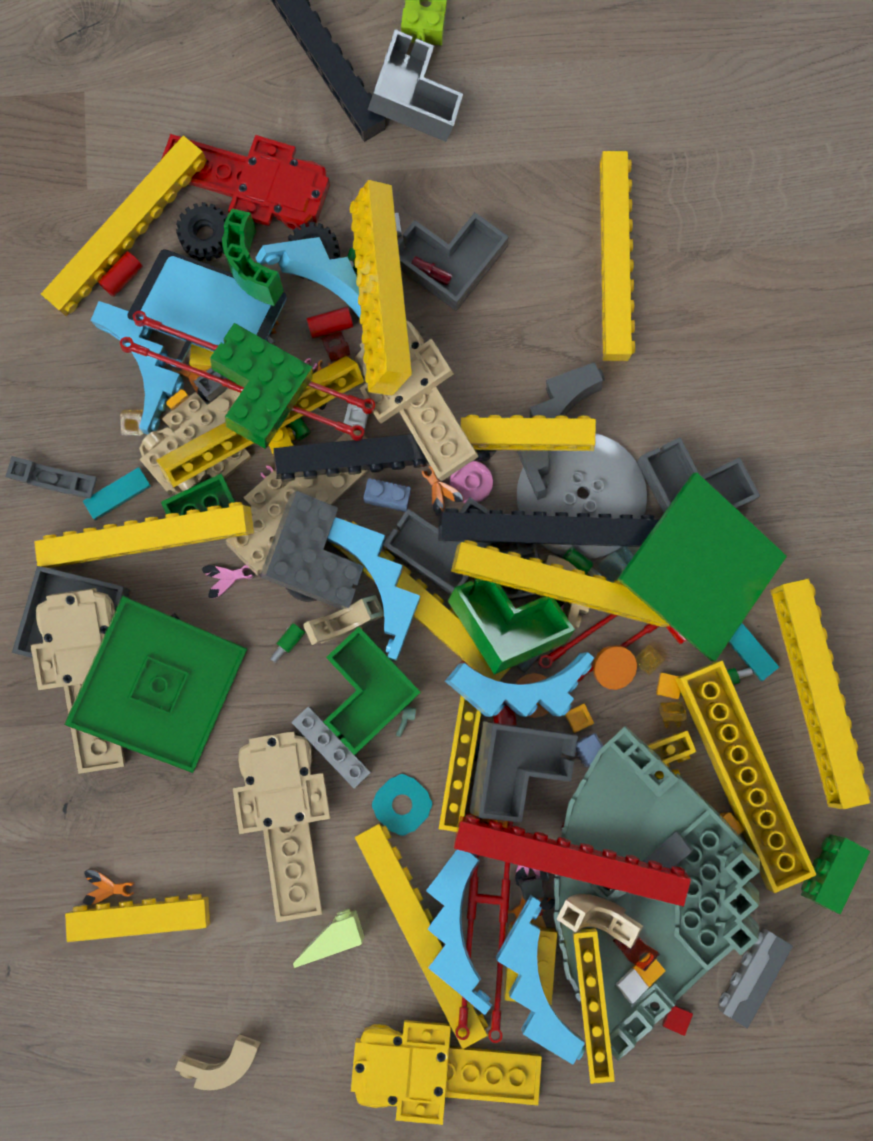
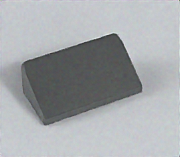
M676 831L645 858L643 862L648 863L649 860L661 863L662 867L671 869L672 866H677L686 858L693 848Z

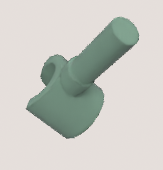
M406 707L404 709L401 724L396 733L397 736L401 737L407 724V719L415 720L416 708Z

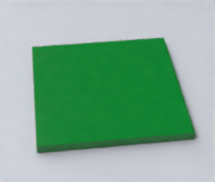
M695 472L692 473L617 580L710 661L716 662L787 555L702 476Z
M122 596L64 725L194 773L247 648Z

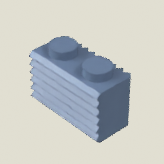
M369 478L363 499L366 504L406 512L410 502L411 488L409 486L406 488L405 485L401 486V484L393 485V483L389 484L388 481L385 483L384 481L380 482V480L376 481Z
M596 733L587 735L579 740L576 745V756H579V760H582L581 763L584 764L585 768L590 767L596 754L603 747Z

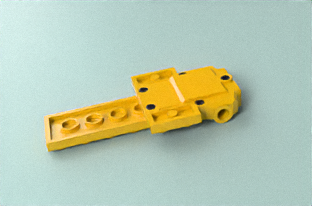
M404 1020L403 1033L395 1031L387 1025L374 1024L364 1028L361 1037L356 1038L351 1092H355L357 1102L363 1106L372 1108L396 1106V1121L443 1125L445 1097L538 1105L542 1056L541 1054L478 1048L462 1049V1047L449 1046L451 1026L446 1023Z

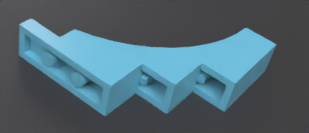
M319 237L262 246L255 257L258 263L261 265H274L278 263L283 273L299 275L325 286L343 299L360 318L361 308L358 304L359 287L356 285L357 276L348 257L329 260Z
M335 517L327 540L340 546L357 558L374 579L384 607V632L395 636L394 640H389L385 652L389 653L388 658L397 661L420 601V595L396 587L403 566L379 557L383 543L386 540L385 535Z
M456 850L426 890L444 905L428 927V930L446 944L429 966V969L485 1015L492 1006L489 1002L491 998L480 989L478 992L474 990L481 977L475 970L468 955L462 931V905L465 891L473 871L480 860L476 857V854Z
M530 895L497 953L496 959L501 964L518 973L508 993L510 998L531 1010L521 1028L523 1035L573 1065L576 1059L580 1060L583 1056L585 1042L581 1036L561 1021L544 995L537 965L540 929L530 922L531 919L535 920L538 917L542 907L539 906L540 900Z

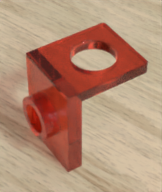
M341 331L322 338L330 362L338 361L345 356L351 355L349 345L345 342ZM333 339L341 342L339 345L329 347V343Z
M639 936L631 948L616 938L613 940L626 959L643 971H646L660 955L656 950L646 945ZM650 953L646 961L639 962L642 954Z

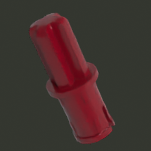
M417 256L412 260L411 264L430 278L444 285L450 284L453 276L451 273L436 267L435 263L431 264Z

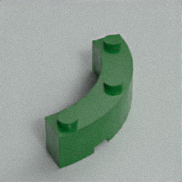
M231 209L224 223L225 231L222 237L223 250L231 273L237 284L248 295L265 304L275 306L284 291L279 272L271 270L258 262L255 263L250 257V246L256 234V229L251 213Z

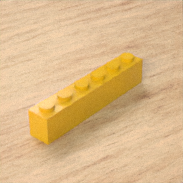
M478 415L461 417V428L475 450L594 451L596 419H591L589 416H579L577 419L568 418L567 416L546 418L542 415H536L532 418H524L521 415H513L510 418H501L499 415H490L488 418H479Z
M461 695L438 827L441 830L457 832L460 816L464 817L481 716V712Z
M199 893L190 894L188 899L180 900L179 896L165 897V901L156 902V898L143 899L141 904H133V900L121 901L119 906L111 907L110 903L96 904V908L87 909V905L74 906L72 911L65 913L67 942L207 928L210 925L208 897H202V894Z
M584 928L577 933L573 931L590 1083L615 1082L598 934L596 928Z

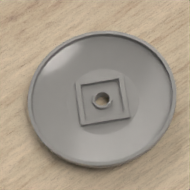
M595 433L594 451H549L548 474L544 475L548 488L544 498L537 500L524 468L520 473L517 485L518 511H525V515H533V512L536 511L547 512V516H555L556 512H567L570 517H577V513H590V517H598V514H612V518H619V515L630 514L633 515V519H641V515L645 514L647 490L645 479L638 463L623 446L603 435ZM580 488L587 489L589 497L586 499L579 498L577 490ZM540 544L548 551L561 557L564 556L570 547H574L589 560L604 557L622 547Z

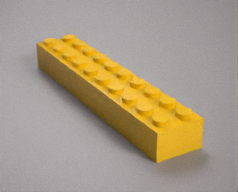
M368 180L364 187L360 188L356 199L350 204V213L352 214L351 230L354 232L353 249L356 254V285L359 287L358 304L361 308L360 324H362L363 329L361 340L365 351L363 361L366 363L365 381L368 383V392L393 396L412 375L392 185Z
M809 579L780 585L770 590L828 807L847 809L869 804L871 792L863 778L864 766L857 756L858 744L852 738L850 730L852 729V723L849 716H846L844 708L846 701L844 695L840 693L838 686L840 679L838 673L833 668V654L828 649L826 643L828 638L827 632L822 627L820 621L822 616L821 610L816 605L814 599L816 594L815 588L812 583L810 584Z
M723 661L713 662L675 678L735 818L744 828L742 834L748 847L760 858L759 873L766 889L777 893L816 876V872Z

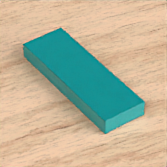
M138 467L93 494L91 499L83 500V503L92 518L97 520L152 486L141 468Z
M741 623L728 643L746 665L752 669L760 681H764L779 666L744 624Z

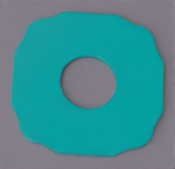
M399 774L396 777L390 778L376 792L372 808L376 818L384 826L386 825L389 831L404 836L415 831L428 818L432 808V801L428 791L419 782L405 774ZM401 794L407 795L412 801V808L405 815L397 814L392 808L393 799Z

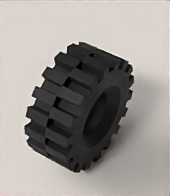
M202 202L200 207L197 203L193 204V209H190L188 206L185 209L186 214L181 212L179 215L181 221L177 220L176 223L178 227L176 234L184 251L189 253L192 258L196 256L200 261H203V257L207 261H212V256H215L216 259L220 258V252L225 254L222 237L225 231L226 214L223 213L222 209H217L214 204H210V207H208L206 202ZM208 226L213 229V234L209 238L199 239L197 237V231L200 228Z
M309 222V227H306L304 223L300 225L301 230H298L296 227L293 230L294 235L290 234L288 236L289 241L319 237L329 260L340 257L339 243L335 233H331L329 227L324 229L321 223H318L317 227L314 225V222Z

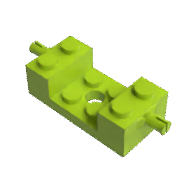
M405 0L401 32L412 36L411 43H415L417 38L428 44L442 45L447 0ZM429 1L431 5L424 7L421 5V2Z

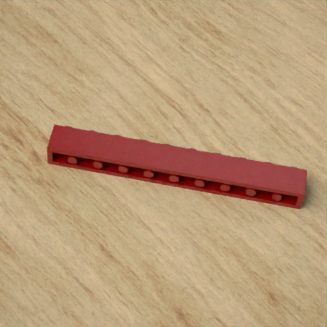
M474 815L460 816L454 840V849L683 907L685 905L691 879L685 873V870L680 867L672 866L670 869L662 867V864L656 861L649 860L648 863L639 861L640 859L633 855L622 857L609 849H603L602 852L594 850V847L589 844L580 843V846L571 844V841L565 838L558 837L557 840H554L541 832L530 834L526 833L525 829L512 826V828H507L497 821L489 820V823L479 821L480 818Z

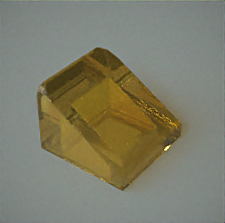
M123 410L120 413L121 435H144L139 429L144 410Z

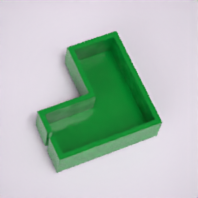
M234 323L223 338L224 343L220 342L211 355V368L213 371L244 388L225 415L226 427L266 449L312 380L313 367Z
M475 579L474 583L470 581L455 587L448 600L494 675L567 643L575 631L555 599L545 596L515 609L500 584L481 579Z
M360 627L353 631L326 657L356 689L324 721L325 725L337 737L343 734L344 737L340 741L353 755H357L421 694L414 684Z

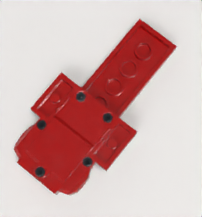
M170 134L162 158L180 140V136ZM255 135L249 154L246 157L190 140L203 152L207 161L203 169L191 177L189 185L232 197L228 209L229 213L231 209L249 212L253 222L270 226L271 220L275 216L276 219L292 230L296 227L298 230H301L300 225L304 223L306 227H309V222H318L330 187L329 178L324 166L313 161L295 159V146Z

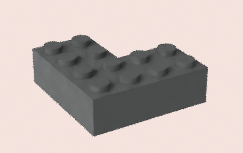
M395 29L368 110L446 142L453 129L463 94L424 78L434 46L416 38L409 56L406 53L412 36Z
M475 212L449 244L414 220L403 233V239L399 238L398 240L400 268L403 273L457 311L506 250L509 237ZM417 256L431 264L435 263L436 267L451 273L453 276L450 284L444 285L423 273L411 264L414 257Z
M681 437L663 445L660 449L656 448L642 455L637 461L663 514L692 473L697 472L699 474ZM740 457L702 475L736 509L760 497Z
M299 491L290 494L260 578L339 609L349 608L356 590L352 586L358 584L364 566L323 550L338 508Z
M472 498L468 499L459 512L467 513L468 509H479L481 514H489L488 509ZM407 509L397 524V530L393 529L383 543L384 550H387L449 594H452L455 587L467 583L470 576L451 572L456 548L461 542L438 541L439 529ZM476 542L478 543L477 546L482 548L493 545V543Z
M37 566L12 653L33 658L31 645L43 642L42 634L37 625L36 608L37 605L47 600L46 596L96 588L97 592L108 594L113 601L116 611L121 597L125 596L128 598L130 590L123 586Z
M484 721L469 813L478 818L522 823L529 776L571 782L574 761L561 757V753L575 757L578 736L564 732Z

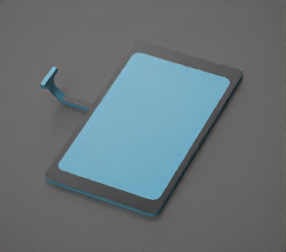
M163 249L158 254L127 317L130 321L134 322L133 314L136 311H143L147 317L160 321L163 325L215 345H219L220 342L224 343L223 338L234 323L267 340L287 296L283 292L275 306L265 304L241 289L232 273ZM138 317L136 320H143V317ZM159 331L186 341L176 361L181 363L184 361L192 344L213 352L215 351L166 331Z

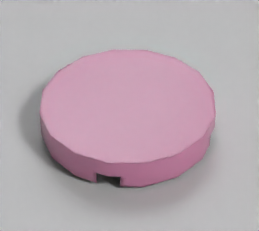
M471 461L451 475L450 486L462 493L464 497L463 503H466L469 498L480 503L489 496L492 490V474L486 465L478 461Z

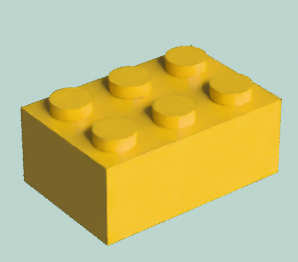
M509 924L508 934L513 927L511 924ZM539 927L540 934L537 947L538 973L544 995L548 1003L552 1005L557 932L554 928ZM505 967L503 996L505 1001H515L510 998L508 992L518 973L508 967Z

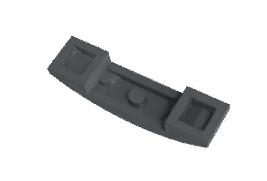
M11 456L5 476L6 478L36 487L88 499L92 498L97 478L37 464L33 461Z

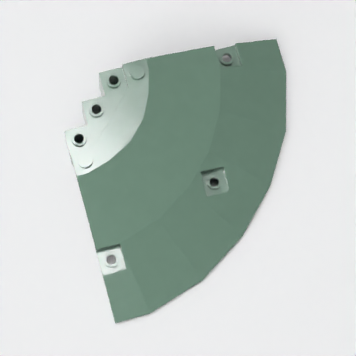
M626 726L596 754L569 802L561 838L571 841V844L580 846V843L589 844L594 847V850L602 852L603 849H609L622 857L633 855L643 862L645 858L677 831L690 844L693 850L676 866L684 869L691 879L684 907L615 889H607L603 886L555 874L554 920L559 934L560 949H562L565 975L573 986L578 1002L580 1001L573 931L557 920L565 900L576 894L598 896L626 909V915L643 925L635 944L631 948L609 933L596 928L611 1053L617 1061L632 1050L636 1043L651 1031L660 1019L671 1011L676 1001L728 953L735 949L741 956L759 940V924L749 915L759 906V891L749 880L760 871V858L711 805L678 773L675 775L660 757ZM662 771L664 777L661 779L657 778L655 772ZM648 952H651L666 971L633 1004L629 1003L615 984ZM657 1002L660 1007L653 1008L651 1003Z

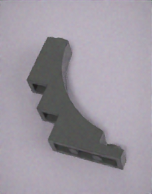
M594 362L547 379L546 391L550 400L530 407V418L536 415H542L546 418L565 416L580 401L602 390V383L605 381L602 370L597 369ZM516 450L537 500L544 498L548 488L544 475L548 474L549 451Z

